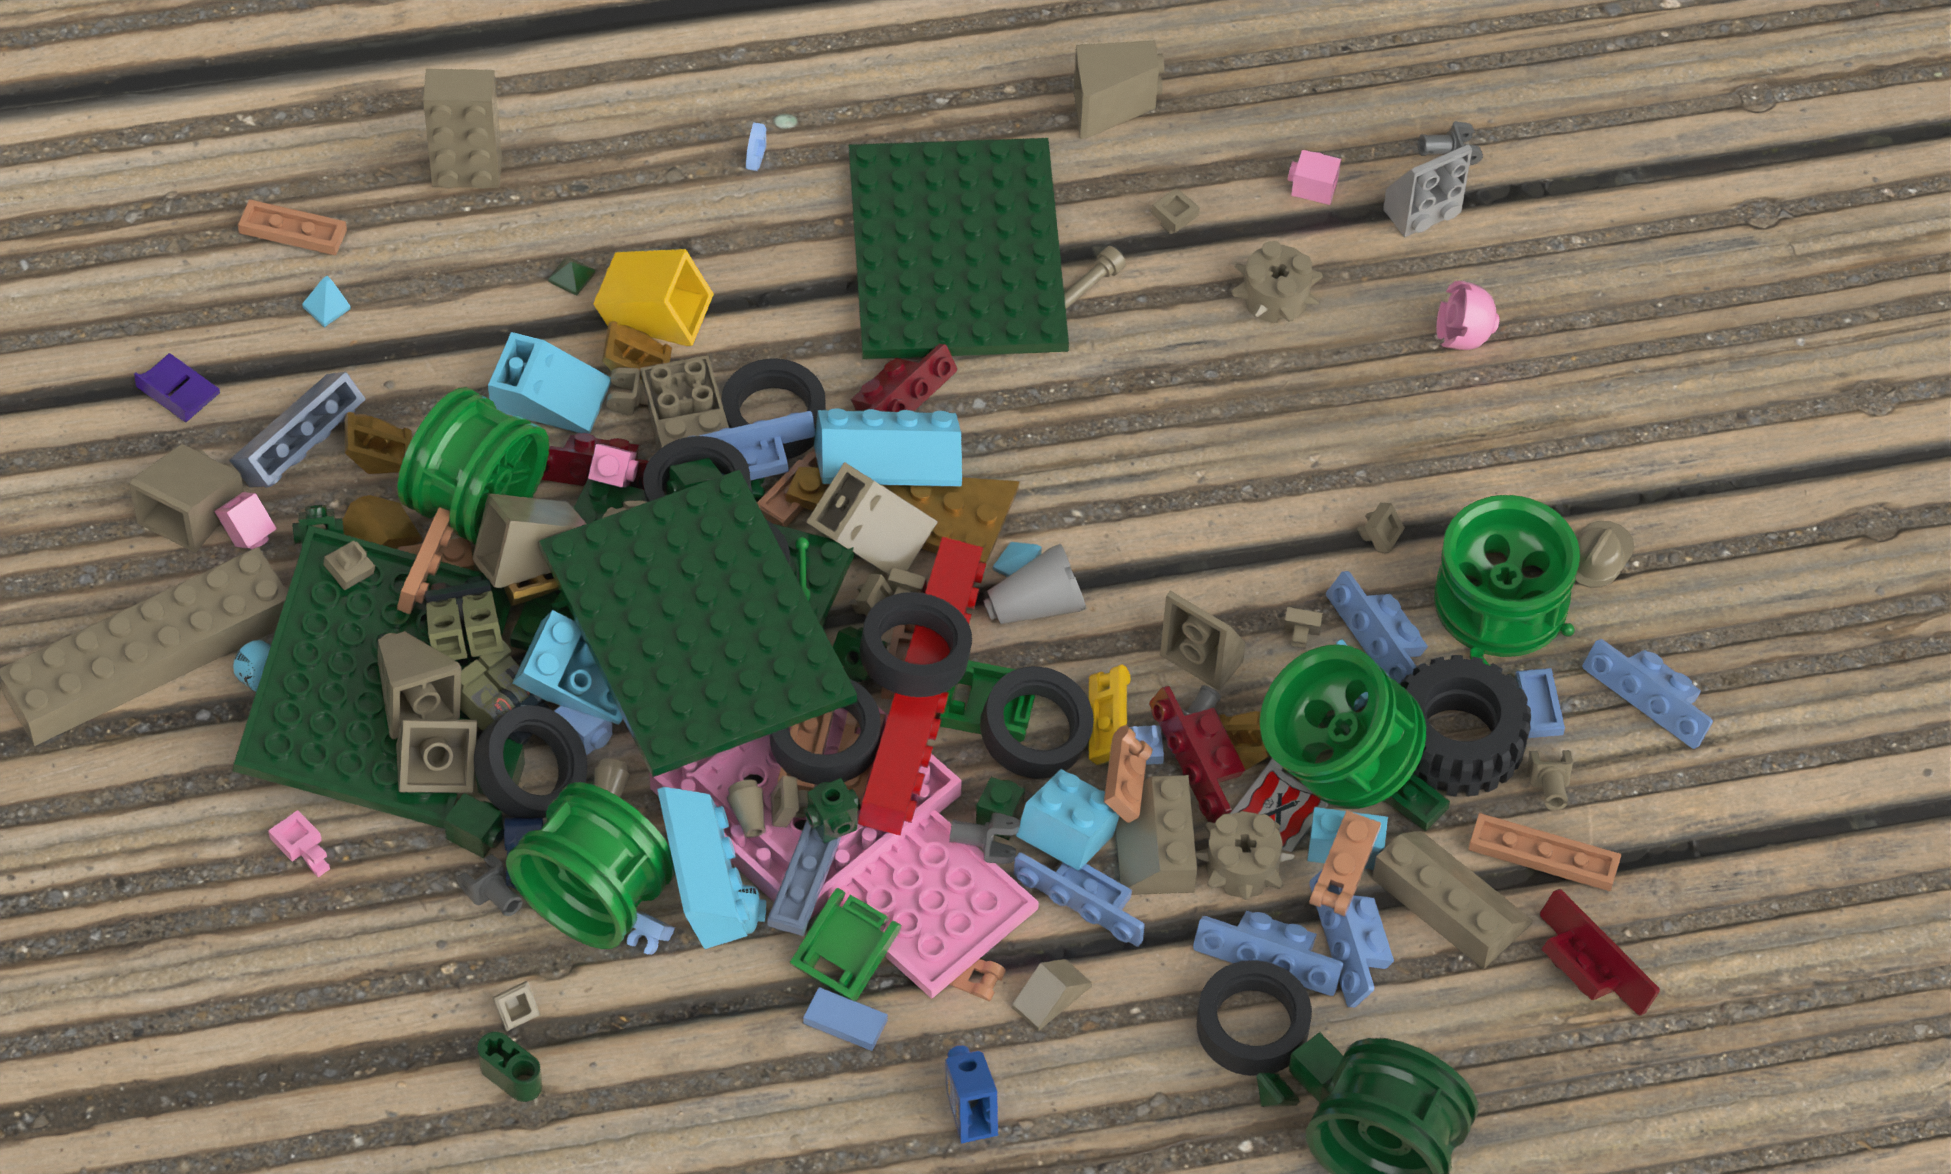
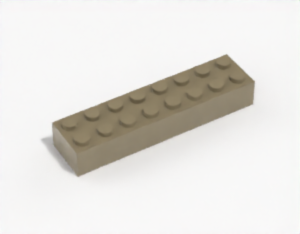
M256 547L0 668V684L3 695L33 745L36 746L227 655L251 641L258 640L275 632L288 592L260 548Z

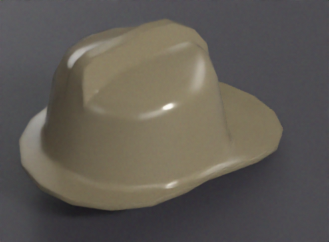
M1596 521L1582 529L1577 536L1580 562L1575 581L1580 585L1590 588L1603 587L1612 583L1631 558L1635 548L1634 540L1629 531L1620 524L1611 521Z

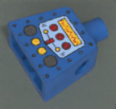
M962 1045L953 1047L949 1050L948 1058L945 1060L946 1092L961 1144L998 1136L997 1089L983 1052H970L968 1047ZM978 1099L977 1105L970 1108L968 1101Z

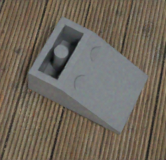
M1469 144L1409 170L1386 188L1383 210L1404 238L1416 232H1424L1430 226L1443 220H1451L1461 213L1472 148Z

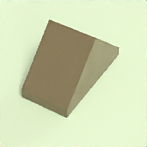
M1066 959L1043 962L1039 964L1012 1004V1008L1039 1032L1092 987V982Z

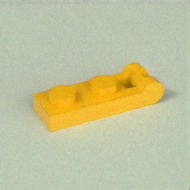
M1123 664L1112 667L1109 673L1105 674L1100 671L1089 676V702L1094 718L1093 730L1089 739V760L1096 765L1109 761L1113 735L1121 726L1127 725V685L1130 684L1131 678L1129 670Z

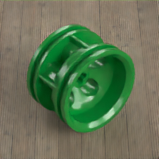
M1490 496L1464 507L1452 519L1446 530L1441 553V565L1434 590L1436 612L1445 629L1470 649L1480 647L1483 649L1484 654L1491 656H1522L1548 645L1556 638L1563 624H1565L1571 601V590L1574 586L1579 567L1580 550L1572 528L1559 513L1549 506L1523 496ZM1503 553L1507 561L1495 566L1487 560L1485 554ZM1534 565L1538 566L1544 574L1537 578H1526L1522 574V569L1526 566ZM1465 575L1478 579L1481 586L1475 587Z
M1335 644L1317 647L1291 661L1270 685L1260 713V733L1269 755L1291 775L1299 778L1304 786L1319 799L1337 808H1365L1382 802L1393 795L1412 776L1420 762L1425 747L1426 723L1421 707L1416 699L1398 682L1390 678L1366 653L1347 645ZM1368 692L1366 707L1361 712H1355L1354 705L1356 699L1361 694ZM1330 710H1334L1335 717L1331 720L1329 727L1318 728L1324 716ZM1323 750H1334L1333 755L1328 760L1315 763L1317 756Z

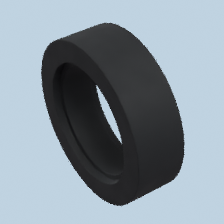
M775 358L751 362L738 369L726 382L722 391L721 401L729 428L749 424L740 413L741 405L751 394L768 388L785 389L799 396L805 403L807 411L812 412L815 431L818 410H826L825 391L819 379L803 365L790 360ZM815 436L783 444L786 459L797 457L814 446Z
M691 436L675 440L659 449L648 462L643 477L645 500L650 502L665 496L664 488L669 481L670 466L709 458L717 469L725 475L740 470L752 493L748 463L738 449L718 438Z
M899 593L882 599L868 612L860 642V659L869 676L882 687L904 696H934L948 691L963 677L972 646V632L963 614L947 601L925 593ZM919 625L941 635L947 642L950 653L943 660L934 664H911L890 654L883 645L881 637L886 631L895 626Z
M1023 667L1007 673L995 684L981 713L980 731L988 752L1001 766L1027 778H1050L1060 769L1067 771L1080 758L1092 734L1093 711L1084 691L1065 674L1046 667ZM1023 695H1039L1048 698L1056 703L1065 713L1070 727L1069 739L1061 746L1050 750H1035L1026 747L1009 733L1004 721V707L1014 698Z
M850 679L857 693V702L842 707L855 717L861 728L859 737L849 748L830 755L811 753L801 748L793 740L788 727L770 734V747L777 763L788 774L797 777L798 780L816 785L823 782H833L842 778L843 782H846L863 773L875 759L880 745L879 709L874 698L864 687Z
M528 705L512 709L489 724L481 733L475 746L474 769L483 793L495 807L513 818H547L548 806L553 800L558 798L564 787L570 783H585L587 756L581 738L566 719L545 707ZM525 731L535 734L543 739L552 749L558 764V779L550 794L535 795L528 793L517 786L510 778L504 765L503 749L506 739L512 732Z
M1247 960L1236 962L1220 969L1205 984L1200 995L1197 1013L1198 1038L1203 1049L1212 1060L1231 1072L1247 1076H1257L1260 1072L1276 1073L1287 1068L1290 1065L1292 1052L1307 1042L1312 1019V1007L1308 993L1302 983L1286 969L1265 961ZM1260 991L1275 997L1284 1005L1289 1014L1291 1025L1288 1031L1273 1043L1261 1046L1246 1045L1234 1040L1223 1030L1217 1016L1218 1009L1227 998L1236 993Z

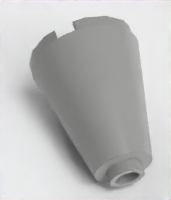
M1061 544L1052 546L987 591L989 598L983 601L991 620L998 618L1000 624L1076 613L1086 609L1079 585Z

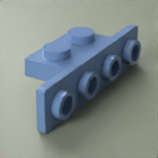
M807 411L791 413L787 416L771 420H759L753 424L735 428H724L717 432L699 436L718 438L733 445L746 459L750 470V479L755 480L789 472L783 444L814 437L815 428L812 412Z
M1342 571L1326 592L1327 598L1367 655L1390 678L1401 684L1406 675L1413 674V669L1417 667L1410 657L1421 656L1427 649V644L1420 636L1419 630L1402 611L1400 603L1391 594L1366 596L1349 571Z
M1603 639L1595 641L1582 665L1583 669L1692 749L1699 747L1713 723L1709 716L1692 705L1701 690L1694 686L1686 675L1675 672L1665 665L1662 658L1655 653L1647 652L1644 649L1627 658Z
M1021 852L1015 857L1014 875L1023 885L1029 888L1035 887L1042 891L1060 906L1066 905L1080 913L1084 920L1091 924L1101 925L1111 931L1122 942H1130L1135 946H1139L1142 943L1144 923L1122 911L1131 898V889L1088 864H1085L1078 871L1062 863L1058 870L1054 872Z
M1322 870L1310 880L1309 884L1312 892ZM1330 884L1328 891L1340 895L1342 888ZM1354 895L1345 917L1334 913L1333 908L1323 904L1321 907H1317L1331 956L1333 959L1343 962L1339 981L1348 1007L1355 1008L1374 991V984L1368 967L1386 969L1394 962L1375 899Z
M1246 910L1238 927L1202 916L1193 944L1195 951L1230 963L1247 960L1273 963L1292 973L1305 988L1329 996L1335 994L1343 968V962L1311 951L1317 934L1307 931L1301 925L1286 924L1274 920L1269 915L1261 912L1253 913Z

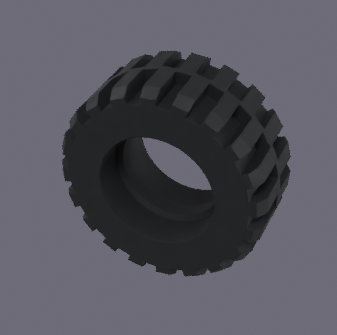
M1451 655V659L1444 660L1443 656L1431 659L1429 666L1426 663H1422L1413 669V674L1406 675L1400 685L1416 699L1421 707L1426 723L1425 747L1414 774L1436 791L1437 789L1446 791L1447 796L1457 797L1458 793H1466V797L1476 796L1481 789H1484L1486 793L1497 789L1499 782L1506 783L1513 776L1514 770L1519 768L1523 760L1531 727V708L1527 705L1528 698L1524 690L1521 688L1517 689L1518 682L1510 674L1503 675L1502 668L1494 663L1489 666L1483 663L1482 658L1473 656V659L1469 660L1463 659V655ZM1443 711H1464L1481 719L1488 726L1491 733L1475 741H1457L1437 732L1428 719Z

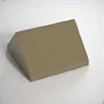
M402 719L396 743L399 792L473 793L477 721Z

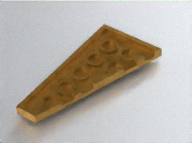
M798 467L787 491L786 502H795L801 504L803 508L814 511L830 484H822L819 468ZM962 477L961 486H882L938 521L921 549L937 554L942 537L984 547L980 562L988 563L1018 491L1020 481Z

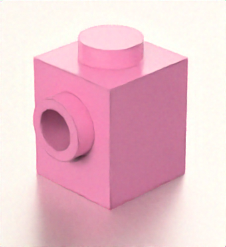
M1302 150L1299 161H1292L1288 174V181L1293 182L1291 196L1330 205L1339 178L1341 159L1318 152Z
M596 444L588 479L619 487L629 486L630 481L634 482L639 462L635 461L637 453L604 444Z
M242 492L214 511L235 547L250 548L251 550L260 547L269 540L267 535L277 529L256 493Z

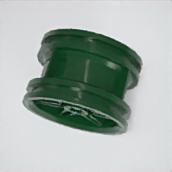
M1366 1038L1355 1041L1345 1051L1333 1075V1089L1331 1093L1320 1101L1307 1126L1306 1142L1313 1156L1330 1174H1449L1452 1169L1451 1154L1456 1147L1464 1143L1471 1126L1478 1115V1101L1466 1080L1451 1066L1431 1053L1402 1041L1387 1038Z

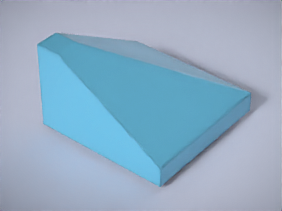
M328 276L319 282L302 304V307L323 327H326L351 309L350 304Z
M1010 542L993 565V570L1008 577L1041 554L1042 547L1037 544Z

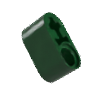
M501 1032L485 1034L479 1040L477 1046L482 1074L517 1101L529 1102L537 1098L542 1091L539 1061L507 1035ZM521 1075L532 1076L530 1079L524 1081L516 1079Z

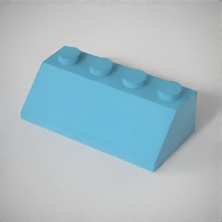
M838 408L829 411L818 410L814 449L822 484H831L845 462L880 485H962L961 430L956 413H948L946 411L918 413L910 410L880 412L875 409L845 411Z
M668 787L657 789L683 911L704 949H708L746 937L747 931L744 921L750 920L745 900L743 898L739 899L737 890L743 889L738 869L736 867L732 868L730 859L736 858L731 838L729 836L725 837L724 828L729 827V823L723 806L717 807L710 794Z

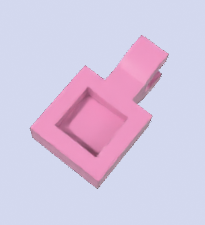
M298 810L268 830L270 839L291 861L302 856L317 877L330 870L329 864L324 860L327 857L326 852L317 845L322 841L320 832Z

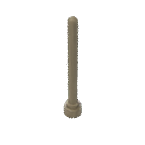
M1112 246L1106 247L1097 255L1095 267L1064 293L1066 309L1104 276L1109 277L1111 274L1115 276L1125 268V259L1117 249ZM1003 354V355L1009 357V356H1012V355H1014V354Z

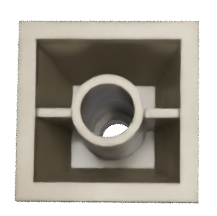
M407 632L398 634L388 633L381 637V639H378V665L389 735L392 739L398 738L402 719H460L461 666L458 662Z

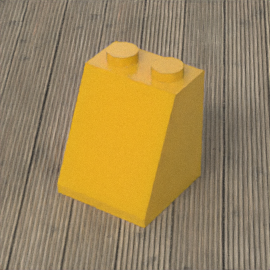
M686 249L615 252L593 305L607 326L611 321H615L618 323L617 325L630 326L646 333L652 338L684 346H693L714 294Z

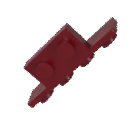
M938 344L919 363L899 358L889 361L884 366V369L871 381L866 382L861 387V390L850 400L857 411L875 409L880 412H899L901 410L914 412L957 372V366L947 345Z
M578 433L570 435L564 448L549 446L548 460L541 480L585 486L596 444H604L637 453L635 461L639 462L634 482L630 481L629 486L644 490L643 477L649 461L638 459L639 445L631 444L629 441L621 438L604 440L595 438L592 434Z
M1170 686L1162 687L1149 702L1152 715L1159 723L1167 739L1168 747L1174 753L1183 771V775H1188L1189 785L1199 803L1201 813L1208 822L1216 823V820L1222 815L1232 812L1219 783L1240 777L1246 770L1215 708L1185 716Z
M1562 889L1553 891L1540 911V917L1558 935L1549 938L1541 950L1592 1001L1615 992L1638 1016L1645 1014L1659 994L1660 988Z

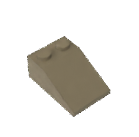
M1169 591L1165 602L1160 656L1220 691L1243 663L1246 642L1231 626L1176 593Z

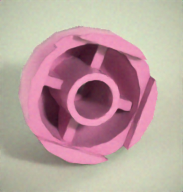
M1454 281L1446 290V292L1452 293L1448 302L1441 301L1438 310L1437 337L1438 339L1444 338L1445 342L1441 345L1446 348L1455 350L1475 349L1487 341L1492 333H1495L1499 325V315L1496 313V306L1492 296L1485 289L1473 283Z

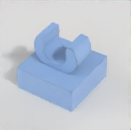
M1160 725L1129 727L1136 733L1135 738L1138 741L1144 740L1153 750L1151 756L1146 761V765L1163 764L1164 752Z
M637 911V921L633 927L635 930L629 934L627 944L636 946L639 938L645 936L648 944L644 953L652 955L658 948V940L669 941L675 927L647 913Z

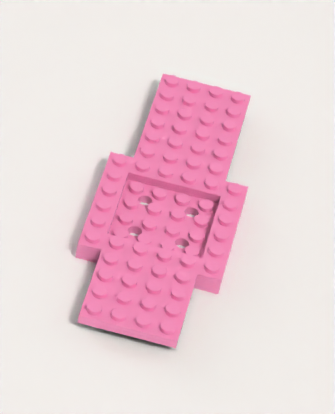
M878 707L879 713L886 714L882 709ZM843 708L834 711L824 755L838 752L848 712ZM858 727L856 734H860L861 728ZM770 734L653 778L649 773L650 789L656 795H658L657 789L662 787L710 794L717 807L723 806L729 823V827L724 828L725 837L729 836L731 838L736 858L730 859L731 863L774 902L802 833V830L797 829L794 824L799 820L807 819L806 817H793L787 828L772 826L770 794L777 785L781 766L777 763L771 751ZM933 754L931 755L928 768L921 766L919 771L925 774L920 795L913 794L911 800L917 801L912 823L904 822L901 836L858 825L856 831L842 836L810 917L811 919L819 913L834 890L840 888L846 893L840 907L844 905L851 894L889 917L883 932L886 931L893 920L901 924L900 932L888 949L885 957L931 999L1037 911L1039 901L996 863H987L984 860L985 853L977 846L949 842L952 824L940 812L961 796L962 780ZM750 774H757L764 779L757 785L763 789L764 825L766 832L757 837L747 838L744 836L743 829L727 801L729 795L728 788L736 782L743 781Z

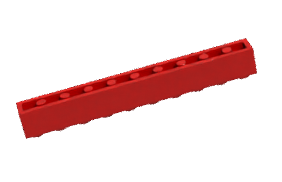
M942 537L925 594L936 596L952 604L970 624L972 614L966 613L967 608H975L979 588H975L974 583L981 584L987 563L980 562L984 547ZM915 625L905 662L917 665L934 664L943 660L950 653V649L945 639L937 632ZM943 692L929 697H910L895 693L862 801L858 825L901 836L904 822L912 823L917 801H913L911 798L913 794L920 795L925 774L919 771L921 766L928 768L933 751V746L927 745L928 740L936 741L941 720L935 718L936 713L944 714L949 693Z

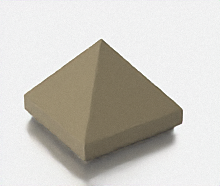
M527 981L493 997L506 1031L540 1015Z

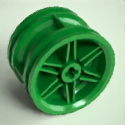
M468 387L457 388L448 393L432 408L414 434L400 468L397 485L398 497L404 506L416 510L417 513L427 518H434L439 507L450 511V525L454 528V534L468 539L469 542L476 545L488 493L533 498L547 464L549 436L545 429L532 424L521 416L510 417L499 411L492 400L479 395L474 390Z
M583 782L570 783L562 789L558 798L553 800L548 806L546 812L547 822L541 830H533L526 833L519 840L518 845L508 853L506 859L507 872L512 883L526 902L556 929L587 946L598 949H613L623 941L625 935L635 926L637 921L636 908L642 901H652L659 897L665 886L673 880L675 869L670 847L654 825L622 798L593 784Z

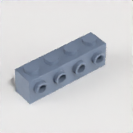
M347 372L326 374L229 461L241 473V477L249 488L271 487L282 478L283 472L290 466L302 461L309 449L328 438L331 430L339 423L345 421V415L348 412L355 413V409L366 399Z

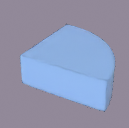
M753 122L747 149L746 169L757 171L760 168L766 149L765 124Z

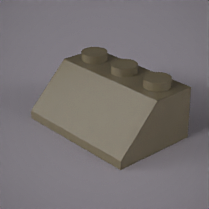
M1188 775L1151 776L1144 780L1139 817L1127 823L1119 816L1116 825L1119 881L1122 885L1132 890L1131 895L1194 893L1197 863Z

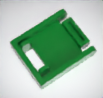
M968 660L966 671L961 680L947 691L949 695L944 714L940 715V727L981 735V713L990 692L1003 676L1016 669ZM958 684L971 686L966 709L965 702L954 700ZM1036 695L1016 697L1004 707L1005 725L1009 733L1018 742L1025 740L1026 729L1028 728Z
M836 888L789 963L840 995L856 1002L900 932L901 924L893 920L886 931L883 932L889 921L888 916L851 894L844 905L840 907L846 893L840 888ZM820 957L845 971L839 980L840 984L814 969Z

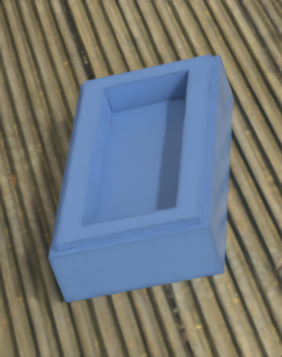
M1552 669L1516 671L1517 689L1521 688L1524 690L1528 698L1527 705L1531 708V727L1528 738L1563 735L1565 726Z
M820 987L803 1017V1024L871 1051L888 1021V1014Z

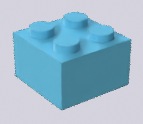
M1060 769L1026 802L1016 837L1079 871L1113 837L1119 815L1104 802L1105 791H1101L1082 781L1076 775Z

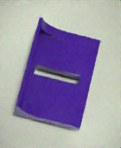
M171 353L166 355L149 371L143 374L134 373L137 388L185 423L220 394L218 387ZM186 378L188 379V381L185 382L179 389H177L171 396H168V394L171 391H173L178 385H180Z

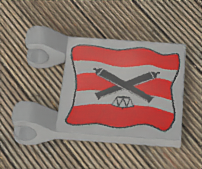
M1272 758L1230 814L1244 811L1268 815L1274 822L1280 825L1279 832L1283 843L1282 849L1292 852L1311 829L1314 807L1327 808L1329 804L1319 799L1304 784L1284 773L1285 769Z

